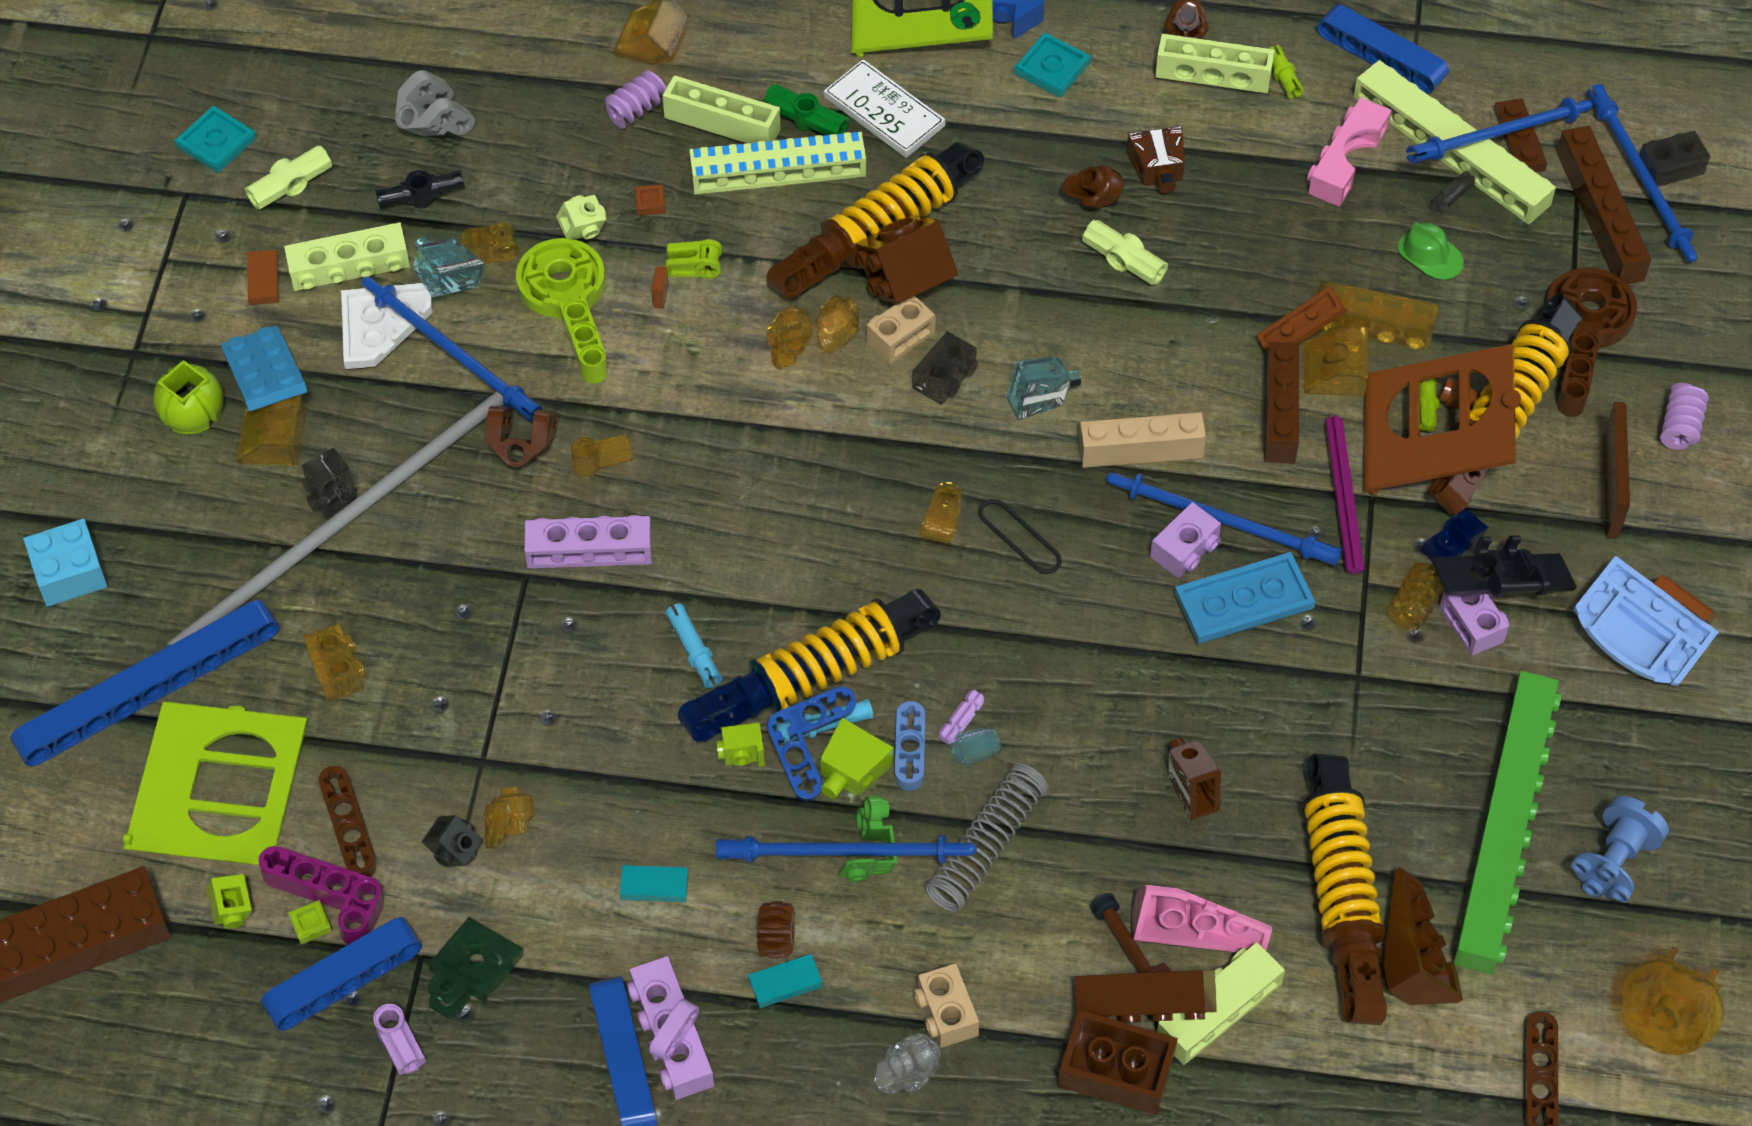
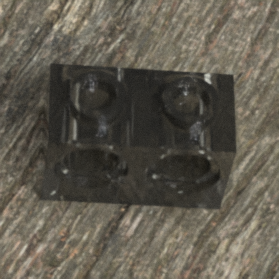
M1695 130L1687 133H1678L1658 141H1649L1642 145L1639 154L1658 187L1705 174L1710 159V154Z
M947 331L913 369L912 388L938 404L943 405L949 397L952 398L956 395L961 382L966 377H971L978 366L976 361L977 348Z
M335 448L301 465L305 477L301 479V482L309 494L306 496V500L315 513L319 511L325 520L330 519L357 498L350 468Z

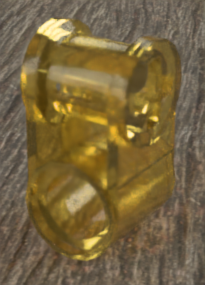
M498 223L466 229L461 235L462 258L464 262L469 259H476L483 263L472 266H480L495 262H508L515 259L519 255V248L514 243L513 236L515 231L513 226L509 223Z
M945 482L936 487L922 523L920 537L951 545L961 511L962 492L956 484Z

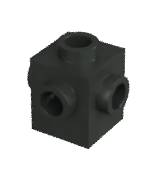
M456 815L439 816L422 840V843L434 853L433 857L439 864L445 867L469 864L477 854L476 849L482 842V839L474 832L475 828L472 824L460 819Z

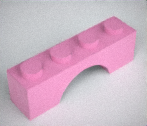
M1360 97L1355 107L1350 106L1344 117L1345 123L1343 126H1337L1332 136L1331 145H1325L1321 152L1318 166L1314 164L1309 171L1307 181H1310L1308 194L1336 206H1341L1352 188L1355 168L1347 161L1345 156L1358 148H1377L1388 130L1391 109Z

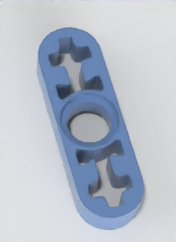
M908 701L901 704L896 712L895 782L901 789L913 791L918 789L924 781L925 710L919 703ZM910 713L914 714L915 717L914 730L907 729V717ZM906 740H914L919 744V748L916 751L907 752L902 749L901 744ZM906 762H913L912 779L906 778Z

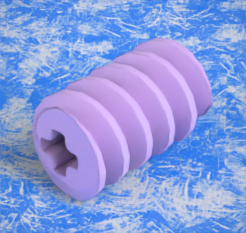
M648 70L643 71L640 76L634 77L631 82L625 83L622 88L615 90L614 94H610L605 98L607 113L616 126L624 129L626 127L625 121L632 124L635 121L634 115L641 118L644 114L643 109L649 112L652 110V104L655 106L660 105V97L663 99V94L667 87L656 74Z
M1677 383L1672 385L1660 439L1666 447L1672 450H1683L1688 448L1689 445L1698 443L1701 438L1700 432L1703 428L1702 423L1705 419L1704 413L1707 409L1706 404L1709 396L1701 388L1687 383Z

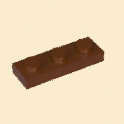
M1523 98L1495 102L1494 112L1499 124L1529 116ZM1534 127L1503 135L1509 153L1520 162H1524L1534 172L1546 171L1547 161Z

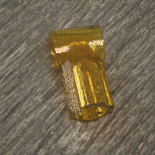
M626 434L597 441L592 438L581 437L576 439L571 445L572 470L580 477H590L599 468L633 460L631 443Z

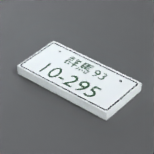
M865 60L860 61L824 90V98L905 158L945 127L946 119Z

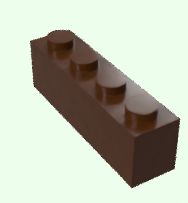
M1269 342L1265 381L1264 462L1295 464L1299 445V344Z
M1194 970L1075 976L1076 1016L1079 1009L1107 1018L1120 1016V1022L1132 1023L1141 1022V1015H1152V1021H1173V1014H1184L1185 1020H1205V1013L1217 1012L1215 971Z

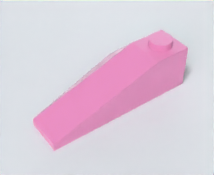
M1144 885L1138 888L1131 913L1133 940L1229 952H1238L1244 947L1249 949L1257 942L1266 951L1272 933V926L1178 888Z

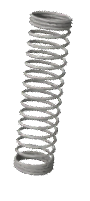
M1023 763L1013 765L1005 776V781L1000 783V787L994 791V796H991L988 804L983 806V812L977 814V819L971 822V827L966 829L965 835L960 837V843L963 842L964 838H967L969 843H972L969 838L980 841L994 852L995 857L988 856L979 848H977L976 852L985 857L990 865L982 864L973 856H967L982 867L984 873H979L964 863L959 856H956L958 860L951 859V856H948L946 863L949 861L952 868L945 867V864H942V867L937 869V875L932 876L926 884V892L935 903L952 912H959L963 908L965 900L969 899L968 891H975L974 884L981 883L980 876H985L987 874L986 868L992 867L991 860L998 859L997 852L1004 851L1003 844L1010 843L1008 836L1015 835V829L1021 827L1020 821L1026 820V813L1032 812L1031 805L1038 804L1037 798H1041L1048 790L1046 779L1041 773ZM1016 770L1029 775L1030 777L1017 773ZM1019 776L1029 780L1037 788L1030 786L1025 781H1023ZM1006 783L1008 789L1002 788L1003 784ZM1009 783L1015 784L1020 790L1033 796L1035 802L1031 803L1025 797L1013 791ZM1003 790L1011 792L1017 799L1026 803L1029 806V810H1023L1017 803L1008 799ZM1001 791L1002 796H997V792ZM995 798L997 804H991V800ZM997 798L1007 801L1012 807L1021 811L1024 818H1018L1013 812L1003 807ZM989 806L991 812L985 811V809ZM992 806L1002 809L1007 815L1017 821L1018 826L1011 825L1006 819L997 815ZM983 814L986 820L980 819V816ZM986 814L995 816L1000 822L1010 827L1012 834L1006 833L1002 828L992 823ZM978 822L980 828L974 827V824ZM981 822L991 825L995 830L1003 834L1007 841H1001L995 835L986 831ZM972 830L975 836L968 835V832ZM975 830L984 832L988 837L998 842L1001 849L993 848L988 842L981 839ZM952 861L963 865L974 873L978 881L969 879L954 866ZM943 869L947 876L939 875L940 871ZM947 870H951L971 884L972 889H968L954 880ZM941 878H945L947 880L952 881L955 885L961 888L967 896L963 897V895L956 887H954L952 884ZM936 887L941 888L942 890L946 891L949 895H951L955 899L957 904L950 902L948 899H946L937 890Z

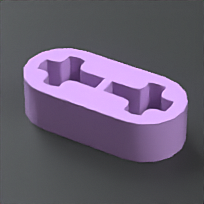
M681 999L655 1035L649 1052L663 1061L669 1060L693 1026L699 1013V1007L685 999Z

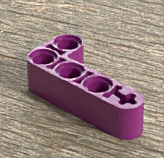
M277 846L266 848L259 856L262 878L267 885L312 901L320 900L321 904L341 910L338 916V924L341 938L345 944L349 945L373 931L384 905L381 886L376 879ZM305 874L313 875L308 880L299 879L302 875ZM336 884L343 885V888L339 890L330 889V887ZM364 895H374V898L371 900H361V897ZM351 923L362 924L357 929L347 928Z

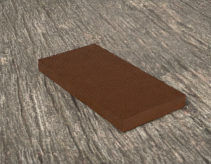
M1614 402L1603 435L1607 539H1617L1620 536L1630 507L1627 407L1624 402Z

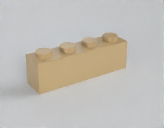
M1202 412L1080 422L1079 449L1082 468L1204 457L1206 433Z

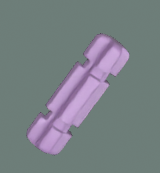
M976 690L968 692L964 698L965 701L959 704L947 720L949 723L944 724L940 729L939 739L948 745L954 744L959 737L958 733L963 732L975 716L974 712L978 711L984 704V696Z

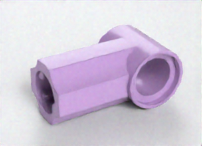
M395 1004L380 1006L374 1013L373 1018L377 1036L383 1042L398 1074H410L418 1070L426 1062V1059L405 1021L403 1011ZM389 1020L398 1021L394 1028L387 1029L382 1027Z

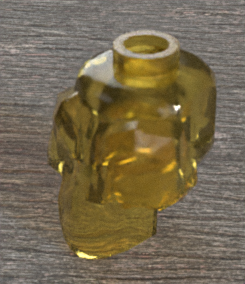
M834 295L820 307L821 316L815 320L820 329L817 330L816 334L820 347L826 353H833L840 344L846 346L859 330L858 324L860 320L856 313L860 311V308L849 296L844 299L840 295Z
M795 307L785 308L778 312L773 322L768 325L767 343L772 349V361L777 369H784L796 363V356L805 350L808 341L812 337L811 319L809 314L803 309Z
M520 787L500 789L501 796L493 798L491 804L485 806L484 837L486 849H493L504 841L505 836L529 832L528 822L535 818L533 797L528 793H521Z

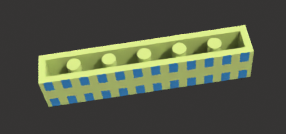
M846 132L834 135H817L814 137L689 149L694 195L866 177V155L862 132Z

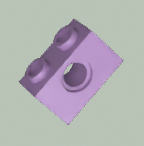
M1192 502L1152 540L1150 557L1177 578H1180L1186 571H1193L1207 551L1210 553L1218 546L1221 540L1219 537L1221 523Z

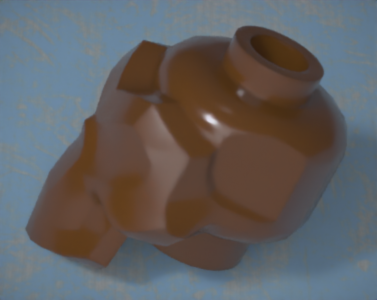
M1198 0L1175 1L1170 9L1169 17L1164 23L1166 32L1169 35L1202 38L1209 30V26L1205 21L1206 15L1202 3Z
M1106 165L1089 167L1078 174L1071 173L1063 182L1062 191L1078 199L1085 206L1100 209L1103 206L1114 203L1121 196L1124 187L1123 178L1119 172Z

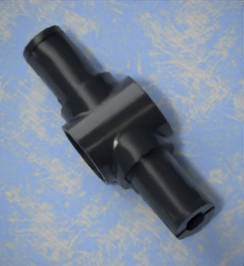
M415 170L410 172L405 181L400 182L399 186L375 190L380 209L399 203L411 204L413 207L421 209L429 207L434 202L435 197H439L441 193L463 189L465 185L460 170L439 176L430 175L423 170Z

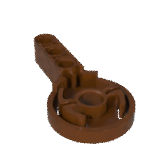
M1578 268L1560 275L1552 283L1546 299L1547 302L1554 295L1562 293L1582 314L1581 322L1569 337L1573 351L1565 362L1557 401L1558 410L1568 417L1579 416L1584 411L1590 392L1597 351L1600 348L1616 344L1625 338L1633 326L1637 313V302L1631 288L1618 276L1597 268ZM1582 302H1594L1601 307V309L1590 310L1586 308L1582 304Z

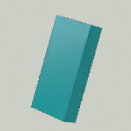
M622 865L620 900L686 902L689 870L687 867Z
M812 954L748 974V980L759 1009L823 987V982Z

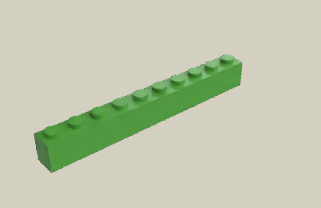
M1520 671L1456 948L1454 965L1493 975L1497 963L1503 965L1507 951V945L1502 944L1503 934H1510L1514 916L1508 915L1510 905L1516 906L1520 887L1514 886L1516 877L1522 878L1526 859L1520 856L1522 848L1528 850L1532 830L1527 829L1528 820L1534 822L1538 802H1534L1533 797L1534 793L1540 794L1544 775L1539 774L1540 765L1546 766L1550 747H1546L1545 742L1546 738L1552 739L1556 720L1551 719L1552 711L1558 712L1562 697L1561 693L1556 692L1559 680Z

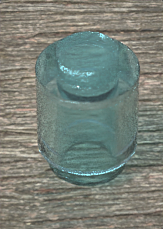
M983 726L956 734L955 742L951 743V749L955 760H961L965 766L994 757L995 753L1001 752V743L994 727L987 728Z

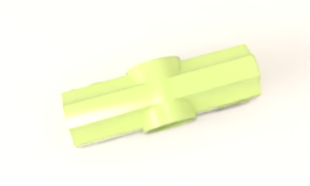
M317 145L292 161L288 158H283L271 167L270 174L245 188L246 195L256 209L267 206L285 194L296 196L306 188L309 180L331 168L332 162L321 145Z
M1093 220L1087 226L1082 236V241L1105 255L1108 263L1115 270L1120 272L1129 270L1151 285H1157L1163 279L1168 269V263L1145 250L1138 237L1131 233L1121 235L1099 220Z

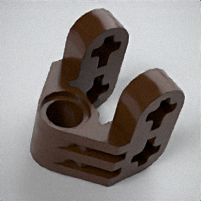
M490 406L487 415L485 440L508 466H524L551 445V440L555 438L557 432V411H535L531 440L506 439V434H510L512 429L513 409L508 406ZM516 444L520 445L524 450V457L519 462L515 461L511 456V448Z

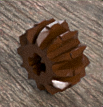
M772 901L771 903L762 904L759 908L757 947L761 956L780 959V957H788L793 952L796 922L792 904L783 903V901Z

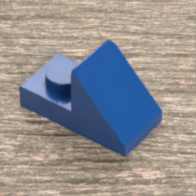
M993 0V21L1014 23L1013 39L1043 21L1045 0Z

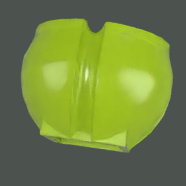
M183 360L177 366L170 368L167 374L162 375L155 385L153 394L155 411L164 424L170 426L174 432L181 434L203 432L210 428L209 423L211 420L217 422L222 414L224 396L221 384L212 373L202 366L188 364ZM196 386L183 399L176 394L183 387Z

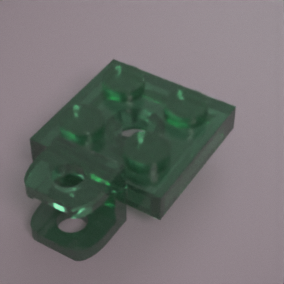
M468 917L429 962V971L435 974L428 985V993L431 995L429 998V1008L445 1018L451 1019L457 1016L469 1003L470 995L484 1003L523 957V948ZM482 955L483 962L476 961L474 964L470 963V956ZM441 1000H442L443 1002H445V1004H452V1005L446 1007V1006L441 1005L440 1002H441Z

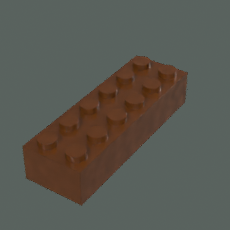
M145 866L0 919V1003L171 939Z

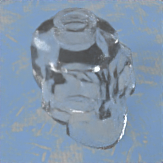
M923 1033L903 1038L896 1045L889 1046L884 1057L885 1061L879 1062L876 1068L875 1085L877 1089L889 1094L898 1093L902 1089H905L908 1093L918 1091L920 1087L928 1083L930 1076L939 1067L941 1056L939 1046Z

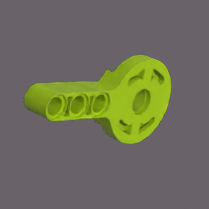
M557 238L541 242L529 249L518 263L516 282L519 295L531 310L544 316L557 318L562 322L583 380L591 384L600 383L608 375L606 353L590 308L599 300L605 288L603 261L592 247L578 240ZM557 272H567L570 274L569 277L563 280L551 278Z

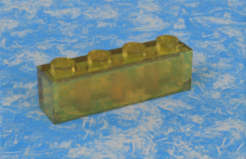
M1321 280L1319 292L1331 285L1347 309L1346 313L1322 329L1348 333L1357 337L1372 338L1385 343H1396L1414 349L1429 350L1439 308L1438 304Z

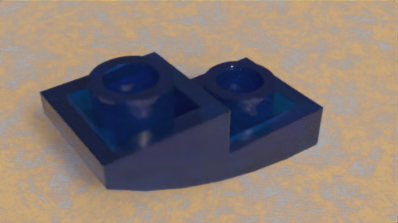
M1465 508L1446 521L1443 530L1424 542L1420 551L1430 560L1433 557L1462 556L1486 533L1489 527Z

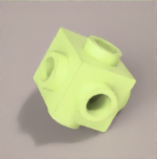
M578 195L563 203L556 218L566 238L574 240L579 238L591 239L600 233L606 221V213L595 195L587 197Z

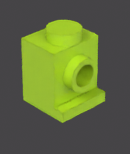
M760 722L721 727L722 740H716L719 760L725 759V765L744 766L750 762L758 761V767L765 766Z
M244 874L211 878L205 891L207 897H209L214 925L223 924L225 929H234L242 926L252 912ZM224 904H230L232 907L224 908Z

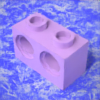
M1445 591L1443 592L1439 608L1471 656L1504 643L1509 622L1504 612L1499 611L1493 603L1491 594L1447 595Z

